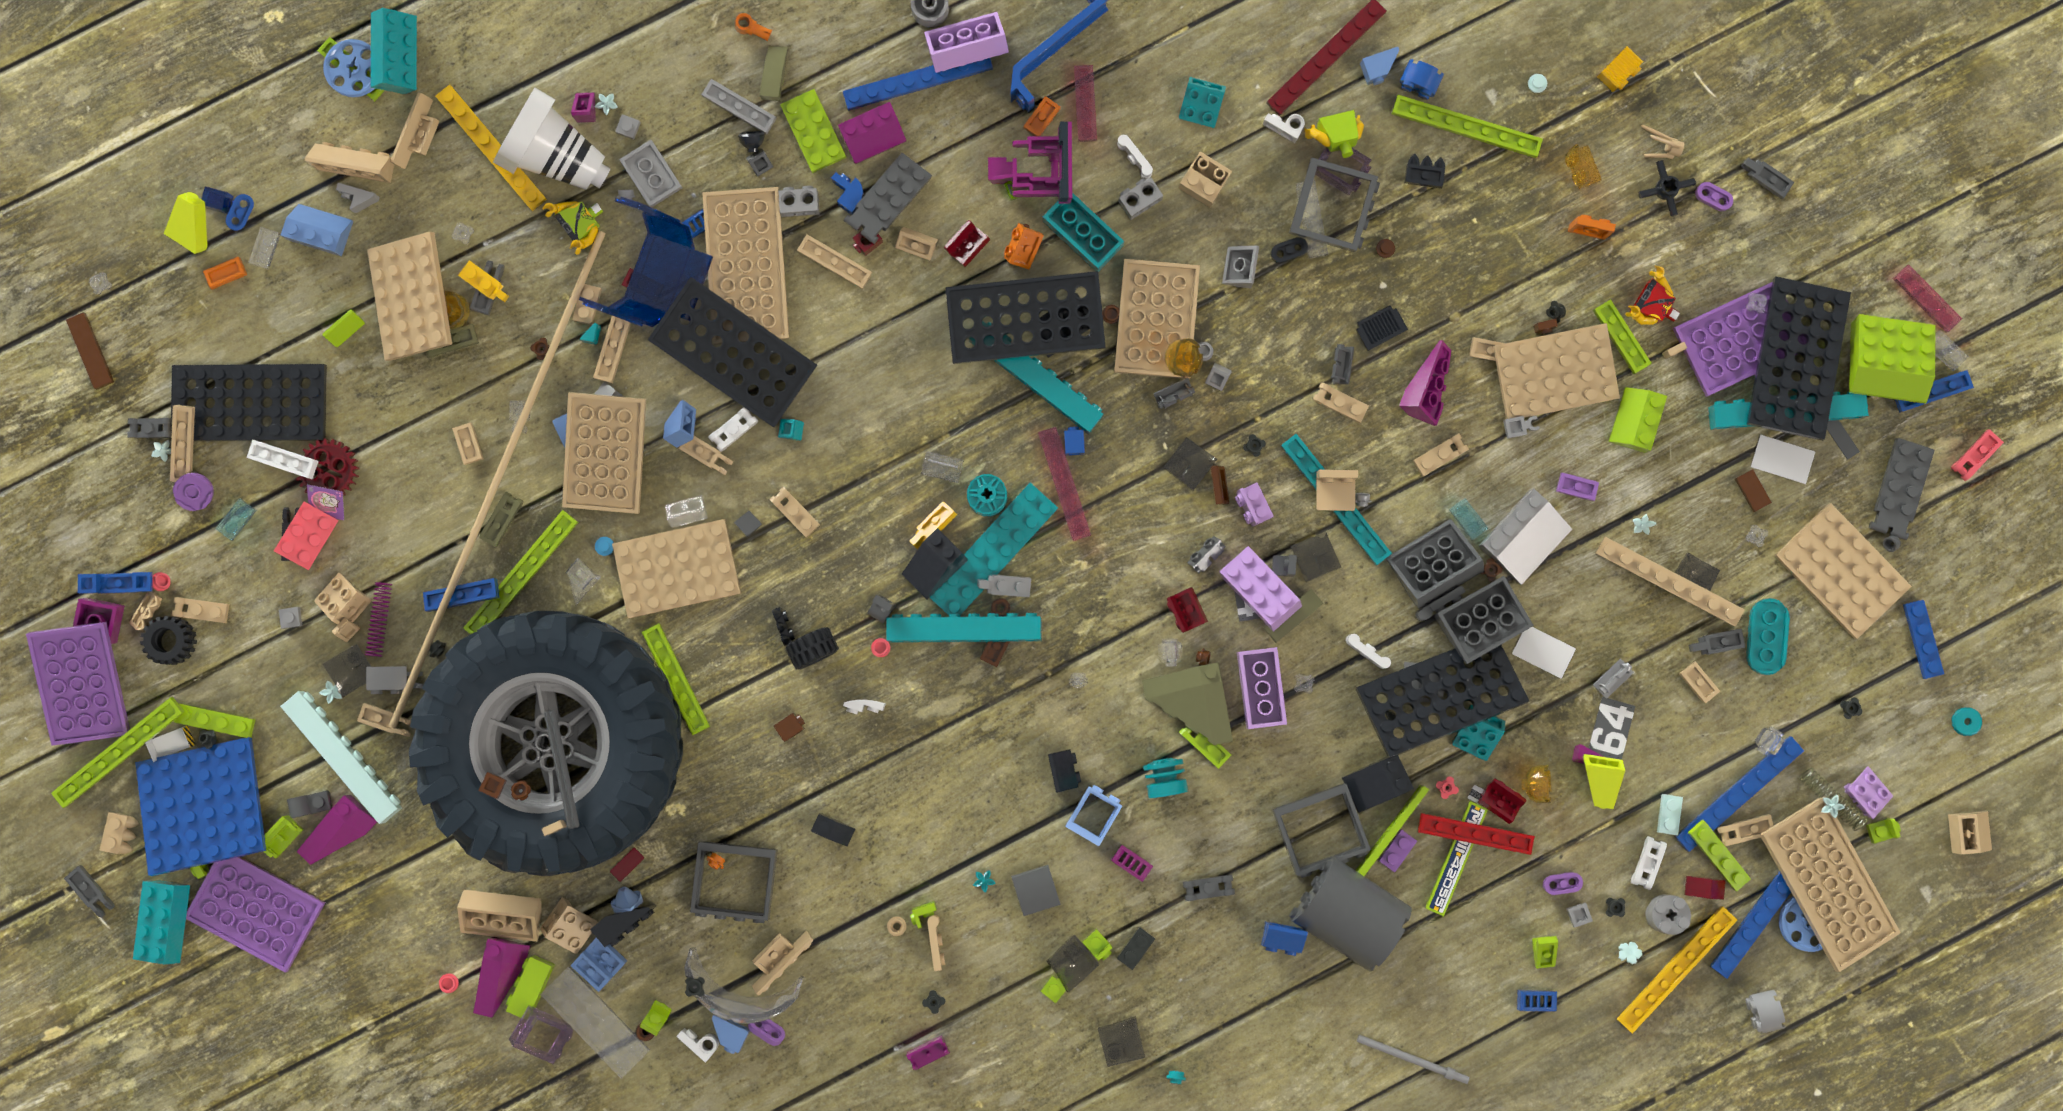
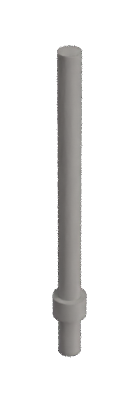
M1358 1035V1043L1444 1075V1078L1451 1081L1454 1079L1465 1084L1469 1082L1468 1076L1455 1072L1456 1070L1453 1068L1442 1067L1365 1036Z

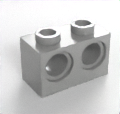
M1151 177L1147 180L1143 178L1136 183V187L1133 189L1127 188L1122 191L1118 202L1129 219L1132 220L1162 201L1163 194ZM1145 188H1149L1153 194L1146 196L1142 191ZM1133 198L1137 201V204L1130 206L1126 201Z
M803 186L802 189L785 187L783 190L778 191L780 214L782 217L820 215L817 188H813V186ZM806 197H813L812 203H804ZM787 198H794V203L786 205L785 200Z

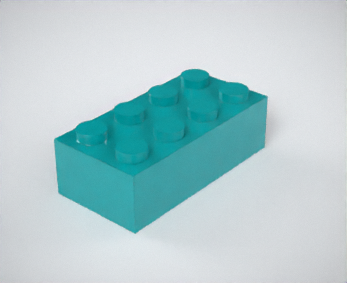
M387 8L371 12L372 88L400 94H407L417 90L416 15Z
M1072 193L1070 204H1059L1058 200L1043 216V223L1095 271L1099 272L1124 246V240L1074 193Z
M160 880L143 881L133 960L163 965L180 963L190 885Z

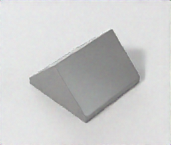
M1259 246L1228 247L1222 284L1248 289L1252 288Z

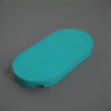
M1768 598L1758 601L1752 607L1749 615L1746 659L1750 668L1761 675L1777 673L1783 668L1787 659L1790 614L1783 603L1777 599Z

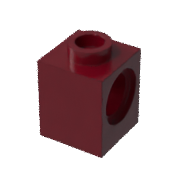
M861 230L853 237V247L859 254L862 252L867 256L882 244L883 240L878 234V240L875 244L871 242L869 245H863L861 241L865 237L861 235Z

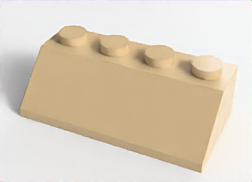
M322 142V144L315 143L305 157V161L319 171L391 183L394 164L390 162V155L384 152L372 154L371 151L366 149L355 151L349 146L341 145V148L334 147L331 143Z
M463 890L457 907L461 933L538 941L542 914L541 899Z

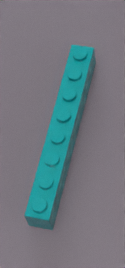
M982 321V325L985 327L992 325L991 322L985 323ZM1004 335L1003 342L1011 344L1012 339ZM987 336L984 339L986 346H991L995 342L993 336ZM969 338V342L975 346V339ZM1036 357L993 360L1086 433L1090 434L1102 419V409L1098 405L1088 403L1086 401L1087 397L1079 391L1078 393L1074 392L1071 389L1072 385L1067 381L1063 380L1061 382L1056 378L1057 374L1050 368L1047 370L1041 366L1042 362Z
M1849 391L1846 395H1840V392H1833L1828 421L1858 419L1869 416L1867 395L1849 393ZM1810 394L1809 397H1807V401L1811 404H1814L1816 402V398L1814 395ZM1797 395L1790 396L1792 400L1797 398ZM1745 399L1733 400V403L1726 404V401L1714 402V405L1708 407L1710 430L1755 427L1747 425L1751 402H1745ZM1770 404L1766 405L1767 413L1773 414L1775 411L1774 407ZM1786 408L1785 416L1792 418L1794 415L1793 411ZM1804 413V420L1811 422L1812 415Z
M975 613L968 614V617H961V614H949V617H941V614H930V617H922V614H911V617H903L902 614H892V618H887L886 641L889 643L1042 641V618L1037 616V613H1026V616H1018V613H1007V617H999L997 613H989L987 617H980V614Z

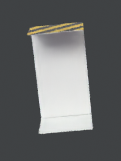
M188 725L145 742L153 762L157 761V757L170 755L196 745Z

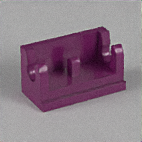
M941 1035L908 1051L906 1056L910 1060L913 1070H917L949 1054L950 1050Z

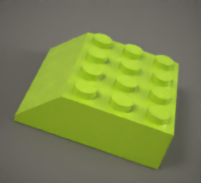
M1859 314L1851 323L1849 393L1926 404L1935 379V325Z

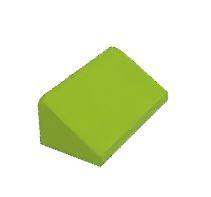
M349 310L322 335L335 347H339L359 330L365 322L356 312Z

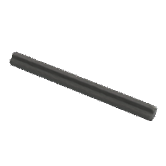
M554 710L545 712L544 716L567 826L569 829L579 827V820L557 715Z

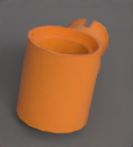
M741 13L736 17L735 29L740 34H754L766 41L769 40V36L772 33L771 29L757 24V21L753 20L746 13ZM746 20L749 25L743 28L739 25V21Z

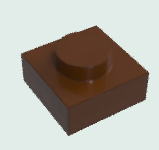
M1556 319L1539 322L1533 328L1535 333L1541 332V335L1552 333V329L1558 325Z
M487 772L478 791L499 799L507 780Z

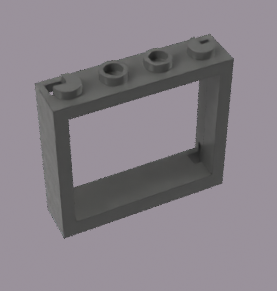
M1311 158L1289 234L1351 252H1356L1357 248L1361 249L1364 240L1361 234L1363 230L1367 229L1369 219H1366L1368 211L1372 212L1375 202L1372 200L1374 193L1378 192L1380 182H1377L1378 176ZM1317 167L1370 181L1352 243L1300 229Z
M1345 783L1272 809L1296 876L1301 875V878L1312 875L1314 870L1319 869L1320 872L1323 871L1322 867L1327 860L1330 861L1333 857L1346 863L1349 861L1348 858L1353 856L1360 858L1367 855L1366 852L1371 850L1348 786ZM1342 794L1360 846L1300 867L1281 816Z
M704 841L698 842L690 912L700 917H707V914L714 915L715 919H726V916L734 917V921L744 922L745 918L753 919V923L768 921L771 913L778 849ZM706 851L770 858L764 913L699 906Z

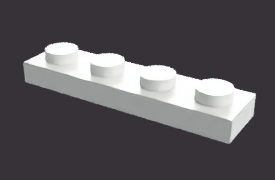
M252 440L246 457L313 479L318 464L317 460L256 440Z

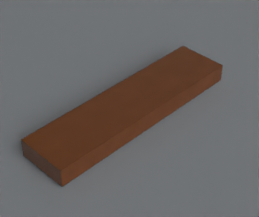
M82 312L66 319L94 389L97 390L114 383L86 313Z

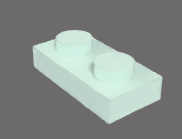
M1661 795L1657 826L1658 833L1678 835L1683 797Z

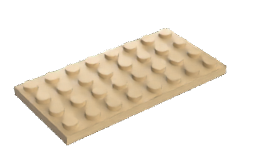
M779 187L702 192L709 289L781 340L790 339ZM710 309L711 320H715L717 312L714 309ZM726 320L723 323V329L725 331L732 330L733 323L730 320ZM742 331L738 338L741 342H746L749 339V334L746 331ZM715 336L712 339L713 344H722L720 336Z
M1823 796L1764 831L1760 836L1835 972H1841L1901 932L1837 817H1832L1830 812H1821L1822 808L1826 805L1823 801V798L1826 797Z

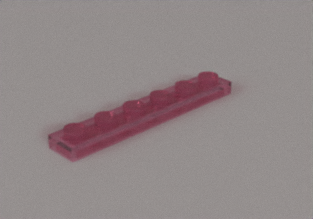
M1053 427L1040 431L1038 436L1072 540L1074 542L1089 537L1091 533L1057 428Z

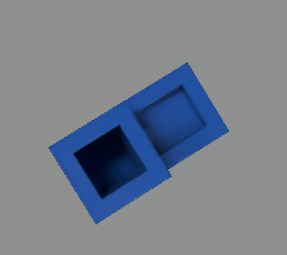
M835 172L831 177L832 182L844 191L837 200L838 206L850 215H853L856 211L855 206L864 197L862 185L856 177L850 183L851 180L843 173L839 175Z

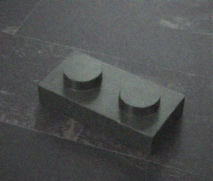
M1139 927L1117 959L1133 970L1155 938Z

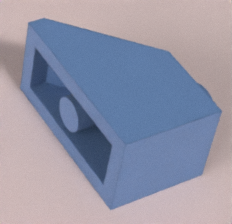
M1399 47L1362 59L1360 66L1367 85L1372 83L1373 85H1378L1384 82L1399 52Z
M684 400L680 401L665 422L663 439L676 448L693 440L696 409Z
M715 1013L712 1021L720 1045L724 1046V1050L731 1054L739 1053L750 1032L749 1028Z

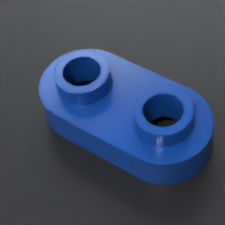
M240 194L234 199L225 218V223L229 229L237 231L245 226L254 207L253 199L249 195ZM241 200L247 202V206L245 208L240 206ZM232 218H238L239 223L237 225H234L232 223Z

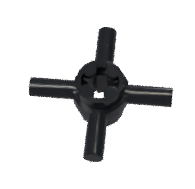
M1664 160L1656 162L1660 180L1656 183L1655 188L1639 191L1638 196L1642 199L1657 195L1658 198L1666 200L1670 216L1673 217L1678 215L1674 197L1678 194L1679 189L1694 186L1696 181L1695 178L1679 181L1674 176H1668ZM1671 186L1672 191L1667 192L1665 187L1669 188Z

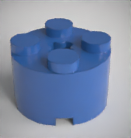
M1410 59L1400 79L1401 89L1406 92L1413 90L1419 93L1418 97L1428 100L1429 97H1434L1444 73L1441 72L1439 75L1436 67L1422 61H1418L1416 64L1413 63L1414 59Z

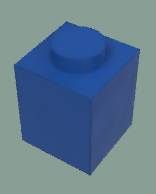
M1068 427V430L1064 431L1065 456L1084 455V430H1079V427Z

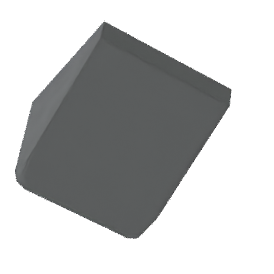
M759 149L758 152L746 158L757 177L773 168L763 149Z
M750 511L734 522L747 537L752 535L762 525Z

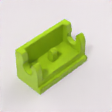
M289 815L282 816L264 835L266 851L263 852L270 858L272 856L275 859L278 858L304 829L291 819Z

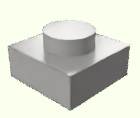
M622 114L615 132L634 140L641 122Z
M300 607L279 610L281 629L302 626Z
M1585 902L1566 908L1574 928L1593 921Z

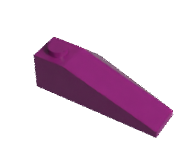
M1439 340L1409 383L1399 405L1408 416L1433 426H1437L1443 410L1444 403L1441 402L1442 392L1446 391L1444 377L1449 371L1452 351L1443 340Z
M344 795L297 850V853L312 865L356 839L365 836L377 821L352 795Z
M497 937L487 939L478 982L474 1014L491 1018L495 1015L508 991L523 970L522 966L526 958H528L531 945Z

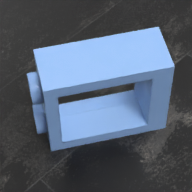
M1093 785L1092 788L1090 786L1087 787L1065 827L1100 846L1122 805L1119 804L1121 800L1113 795L1109 797L1103 795L1104 790ZM1090 793L1115 807L1099 836L1074 822Z

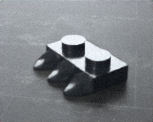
M1413 154L1406 165L1404 184L1442 189L1445 175L1443 159L1441 157L1437 159L1433 167L1430 157L1426 156L1420 165L1419 158L1416 154Z
M779 607L773 609L772 613L776 620L778 631L781 634V641L786 647L795 639L792 628L788 629L786 622L789 621L786 610L782 611V608Z

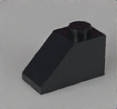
M819 813L811 832L848 847L856 829L823 813Z

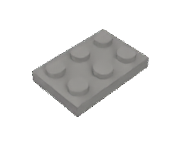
M652 140L619 159L650 208L682 189L679 181Z

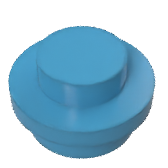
M600 537L595 543V550L602 556H608L613 552L612 544L614 542L608 537Z

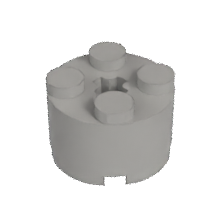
M911 0L912 15L920 25L936 28L946 20L949 14L948 0Z
M1666 894L1658 895L1651 900L1646 908L1645 915L1648 924L1660 933L1675 935L1683 932L1690 926L1691 911L1683 898ZM1670 911L1671 915L1667 918L1666 914Z
M1774 990L1749 995V998L1745 999L1748 1010H1751L1753 1013V1017L1750 1018L1751 1024L1761 1034L1786 1027L1782 1024L1785 1023V1017L1780 1001H1775L1773 997L1777 995Z

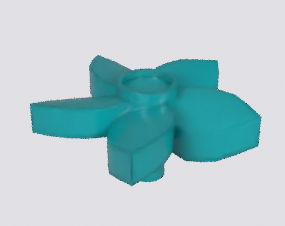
M986 871L984 876L982 873L976 872V877L979 880L975 881L973 886H981L982 890L986 893L988 885L996 884L994 880L989 879L991 871Z

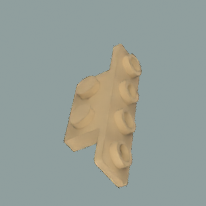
M417 93L390 160L391 163L403 169L406 168L412 152L426 156L439 124V120L427 116L433 100L422 93Z
M805 931L793 944L779 933L752 960L764 972L752 985L758 996L762 992L767 991L770 984L776 978H779L790 964H793L804 950L810 947L813 938L808 931Z

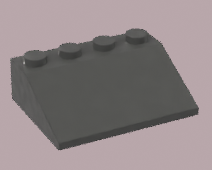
M1452 519L1386 558L1405 591L1419 610L1485 571L1483 559Z
M1505 576L1498 578L1433 615L1443 633L1466 664L1534 626Z

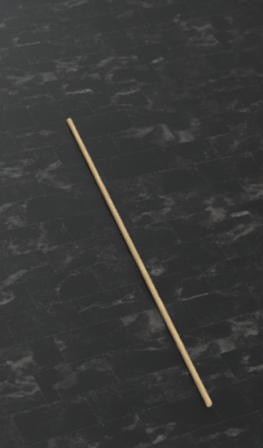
M602 231L597 233L389 723L391 728L396 729L605 237L606 233Z

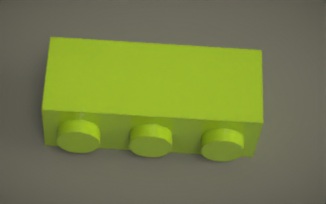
M536 955L526 958L522 969H524L523 974L518 976L514 987H516L513 995L510 994L507 999L506 1005L508 1007L506 1012L524 1020L531 1019L555 964Z

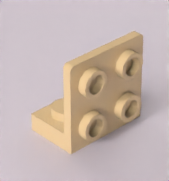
M1318 470L1316 478V509L1325 511H1354L1355 480L1358 479V470Z
M338 573L314 600L328 618L336 624H339L344 617L354 622L372 601L367 595L358 591L341 573Z
M562 897L540 930L548 940L574 954H578L592 933L590 929L598 921L573 908L569 900Z

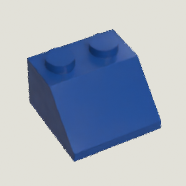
M1265 921L1261 945L1266 947L1265 950L1277 952V949L1285 950V954L1296 956V953H1302L1308 932L1303 928Z

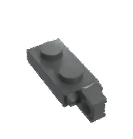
M1747 158L1741 165L1743 169L1749 172L1747 175L1780 199L1786 196L1794 184L1791 179L1764 161L1757 160L1754 162Z
M1742 629L1705 635L1698 638L1699 643L1688 645L1690 652L1701 650V655L1745 648Z

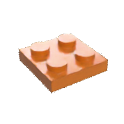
M1580 215L1569 224L1568 232L1605 240L1615 231L1616 224L1610 223L1611 221L1607 219L1594 220L1591 216Z

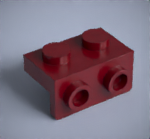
M968 220L948 240L944 249L953 259L966 267L990 241V238Z
M1193 587L1167 598V606L1174 614L1176 626L1182 633L1208 622Z
M1495 778L1485 787L1478 803L1508 824H1511L1527 800L1520 793L1513 791L1504 782Z

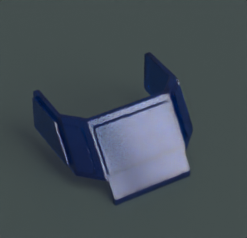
M621 197V199L615 198V202L642 213L647 229L646 238L623 298L608 307L580 297L579 300L583 302L582 305L641 327L643 324L654 327L659 324L690 277L704 284L713 256L695 250L690 228L680 223L681 220L640 202ZM698 298L693 299L691 302L693 309H695ZM683 314L681 316V318L685 320H691L688 314Z

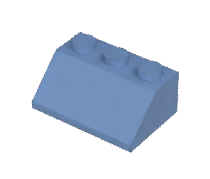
M298 204L286 217L281 236L289 241L342 257L353 220Z

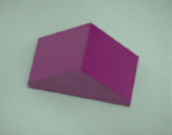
M594 92L575 94L571 115L577 123L596 122Z

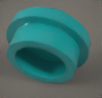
M1169 1071V1075L1166 1076V1079H1169L1171 1084L1181 1085L1182 1081H1186L1184 1072Z

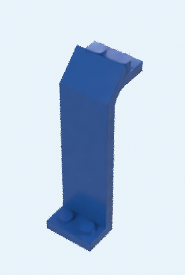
M1087 0L1090 4L1013 66L1010 92L1011 102L1017 98L1016 102L1022 110L1026 109L1029 113L1034 109V97L1021 81L1108 11L1106 7L1108 0Z

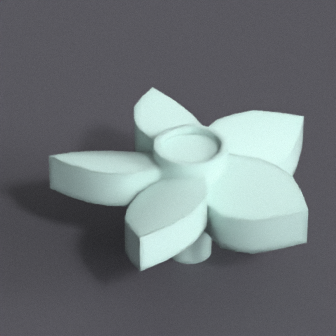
M599 94L601 102H598L595 108H603L606 116L610 109L618 108L616 103L613 102L614 94H609L607 97Z
M169 440L165 441L162 445L159 442H153L155 450L151 456H161V459L166 462L168 459L167 454H171V448H168L170 445Z
M1647 514L1642 519H1633L1636 525L1634 533H1640L1643 530L1644 533L1649 535V527L1656 525V522L1648 521Z
M327 681V689L319 692L321 695L327 696L328 704L334 698L343 699L342 695L338 692L342 684L333 686L331 682Z
M1835 795L1832 800L1823 798L1826 805L1822 808L1821 812H1830V815L1836 818L1838 810H1842L1845 807L1838 803L1839 797Z

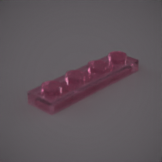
M1093 65L1074 66L1078 142L1097 141Z
M1909 264L1892 278L1946 333L1962 320L1953 308Z

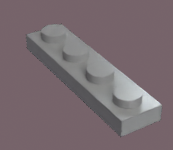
M712 79L701 94L705 99L756 129L763 131L765 134H768L777 119L774 115Z

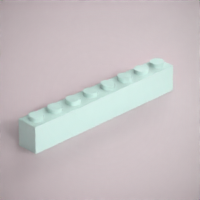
M305 691L296 692L280 707L379 824L387 822L402 809L398 797L389 793L387 784L375 776L376 772L370 765H366L363 762L364 758L361 753L352 749L350 740L338 732L339 728L333 721H329L326 718V712L320 706H316L313 702V696Z

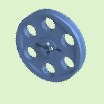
M348 39L337 43L328 51L323 65L324 75L329 85L338 93L347 97H361L375 89L371 87V78L367 77V71L371 69V57L367 60L362 58L364 51H371V46L368 43L357 39ZM346 46L353 47V52L350 55L343 53ZM333 59H338L340 62L337 68L330 67V62ZM354 64H355V66L357 67V70H353V72H352V71L349 69V67H353ZM343 77L345 80L344 84L336 86V78ZM356 82H362L363 88L355 91L353 85Z
M1792 896L1785 902L1779 914V928L1782 936L1796 949L1807 952L1822 950L1823 948L1820 943L1817 946L1811 945L1810 939L1815 934L1811 926H1806L1805 916L1796 899ZM1788 912H1793L1795 915V919L1791 923L1786 921V914ZM1794 931H1799L1800 939L1794 942L1791 934Z

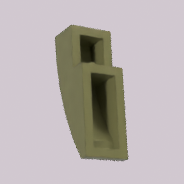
M771 45L768 47L760 88V97L763 100L780 101L788 47Z
M1312 589L1299 598L1302 607L1274 632L1267 625L1263 628L1275 643L1324 604Z

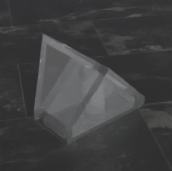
M579 558L565 572L569 577L575 606L600 579V576Z

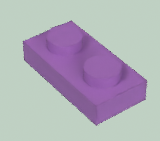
M1560 473L1556 492L1595 501L1599 482Z
M1400 829L1378 861L1393 872H1396L1417 840Z

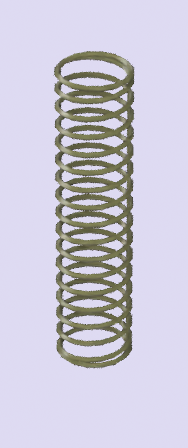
M1809 768L1802 774L1800 781L1805 782L1812 773H1816L1805 783V786L1809 785V789L1815 786L1819 779L1822 778V781L1812 789V792L1816 791L1815 795H1818L1826 785H1829L1819 795V798L1825 795L1826 798L1831 799L1839 794V798L1842 797L1843 799L1838 803L1842 804L1846 800V803L1843 804L1844 807L1849 803L1848 807L1843 811L1839 810L1838 813L1841 812L1839 817L1843 816L1842 820L1848 818L1846 823H1849V826L1854 825L1852 827L1854 831L1859 830L1865 825L1867 818H1864L1861 812H1857V809L1850 802H1847L1844 796L1837 793L1834 787H1830V784H1827V781L1820 777L1817 771ZM1810 769H1812L1811 772H1810L1808 775H1806V776L1801 780V778L1803 777V775H1804L1807 771H1809ZM1817 775H1819V778L1816 779L1815 781H1813L1814 778H1815ZM1866 819L1863 825L1856 829L1863 822V820Z

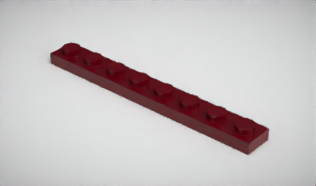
M1371 0L1293 75L1266 104L1279 116L1282 115L1386 14L1387 10L1377 0Z

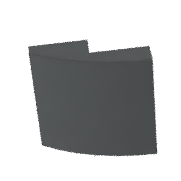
M1048 865L1011 876L1023 916L1061 905Z

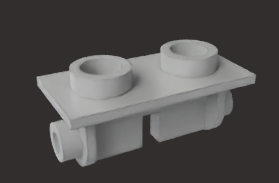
M1620 658L1593 686L1607 699L1634 673L1631 670L1632 666Z

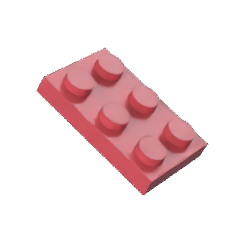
M303 502L274 549V552L309 570L339 520Z

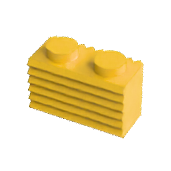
M1626 46L1597 78L1612 92L1617 88L1622 90L1628 83L1626 79L1630 75L1634 77L1642 69L1639 66L1643 61Z

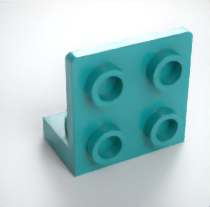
M1190 77L1179 119L1215 128L1226 86Z
M1470 705L1468 710H1472L1473 705ZM1494 716L1462 729L1456 735L1452 745L1487 761L1505 732L1506 721Z

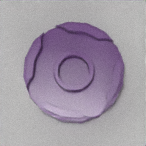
M187 473L175 482L173 494L175 501L183 509L196 511L204 509L212 501L214 490L210 480L204 475Z

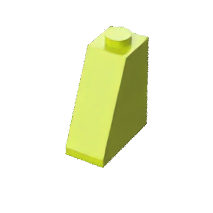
M187 192L177 196L164 234L194 254L207 249L205 202L198 195Z
M1584 754L1583 759L1594 806L1601 809H1614L1625 774L1623 760Z

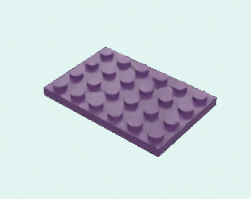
M1773 282L1673 328L1679 343L1685 342L1687 346L1684 353L1706 397L1756 374ZM1783 313V320L1790 322L1791 316L1788 313ZM1784 331L1779 332L1780 339L1786 341L1788 339L1787 333ZM1803 335L1798 336L1799 343L1805 345L1807 339ZM1780 349L1776 350V356L1779 359H1783L1785 356L1784 352Z
M106 622L29 632L26 634L51 746L120 737L130 730Z
M236 857L213 863L187 911L186 919L286 973L289 971L326 902L248 860Z

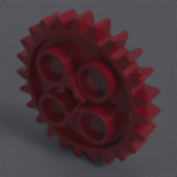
M325 438L322 444L321 441L316 440V446L310 443V450L303 449L304 456L317 460L318 464L341 474L342 478L316 467L318 471L316 478L310 479L299 476L296 480L303 481L300 484L302 488L307 487L308 484L342 491L343 496H346L344 490L352 491L349 485H356L353 477H359V475L354 473L360 469L354 466L358 462L357 459H352L355 453L349 452V446L343 447V442L337 443L336 440L332 439L329 443V440ZM325 452L327 454V458L325 461L321 462L320 456L322 453ZM340 461H343V468L341 470H338L337 464ZM331 478H334V485L332 487H329L328 481Z

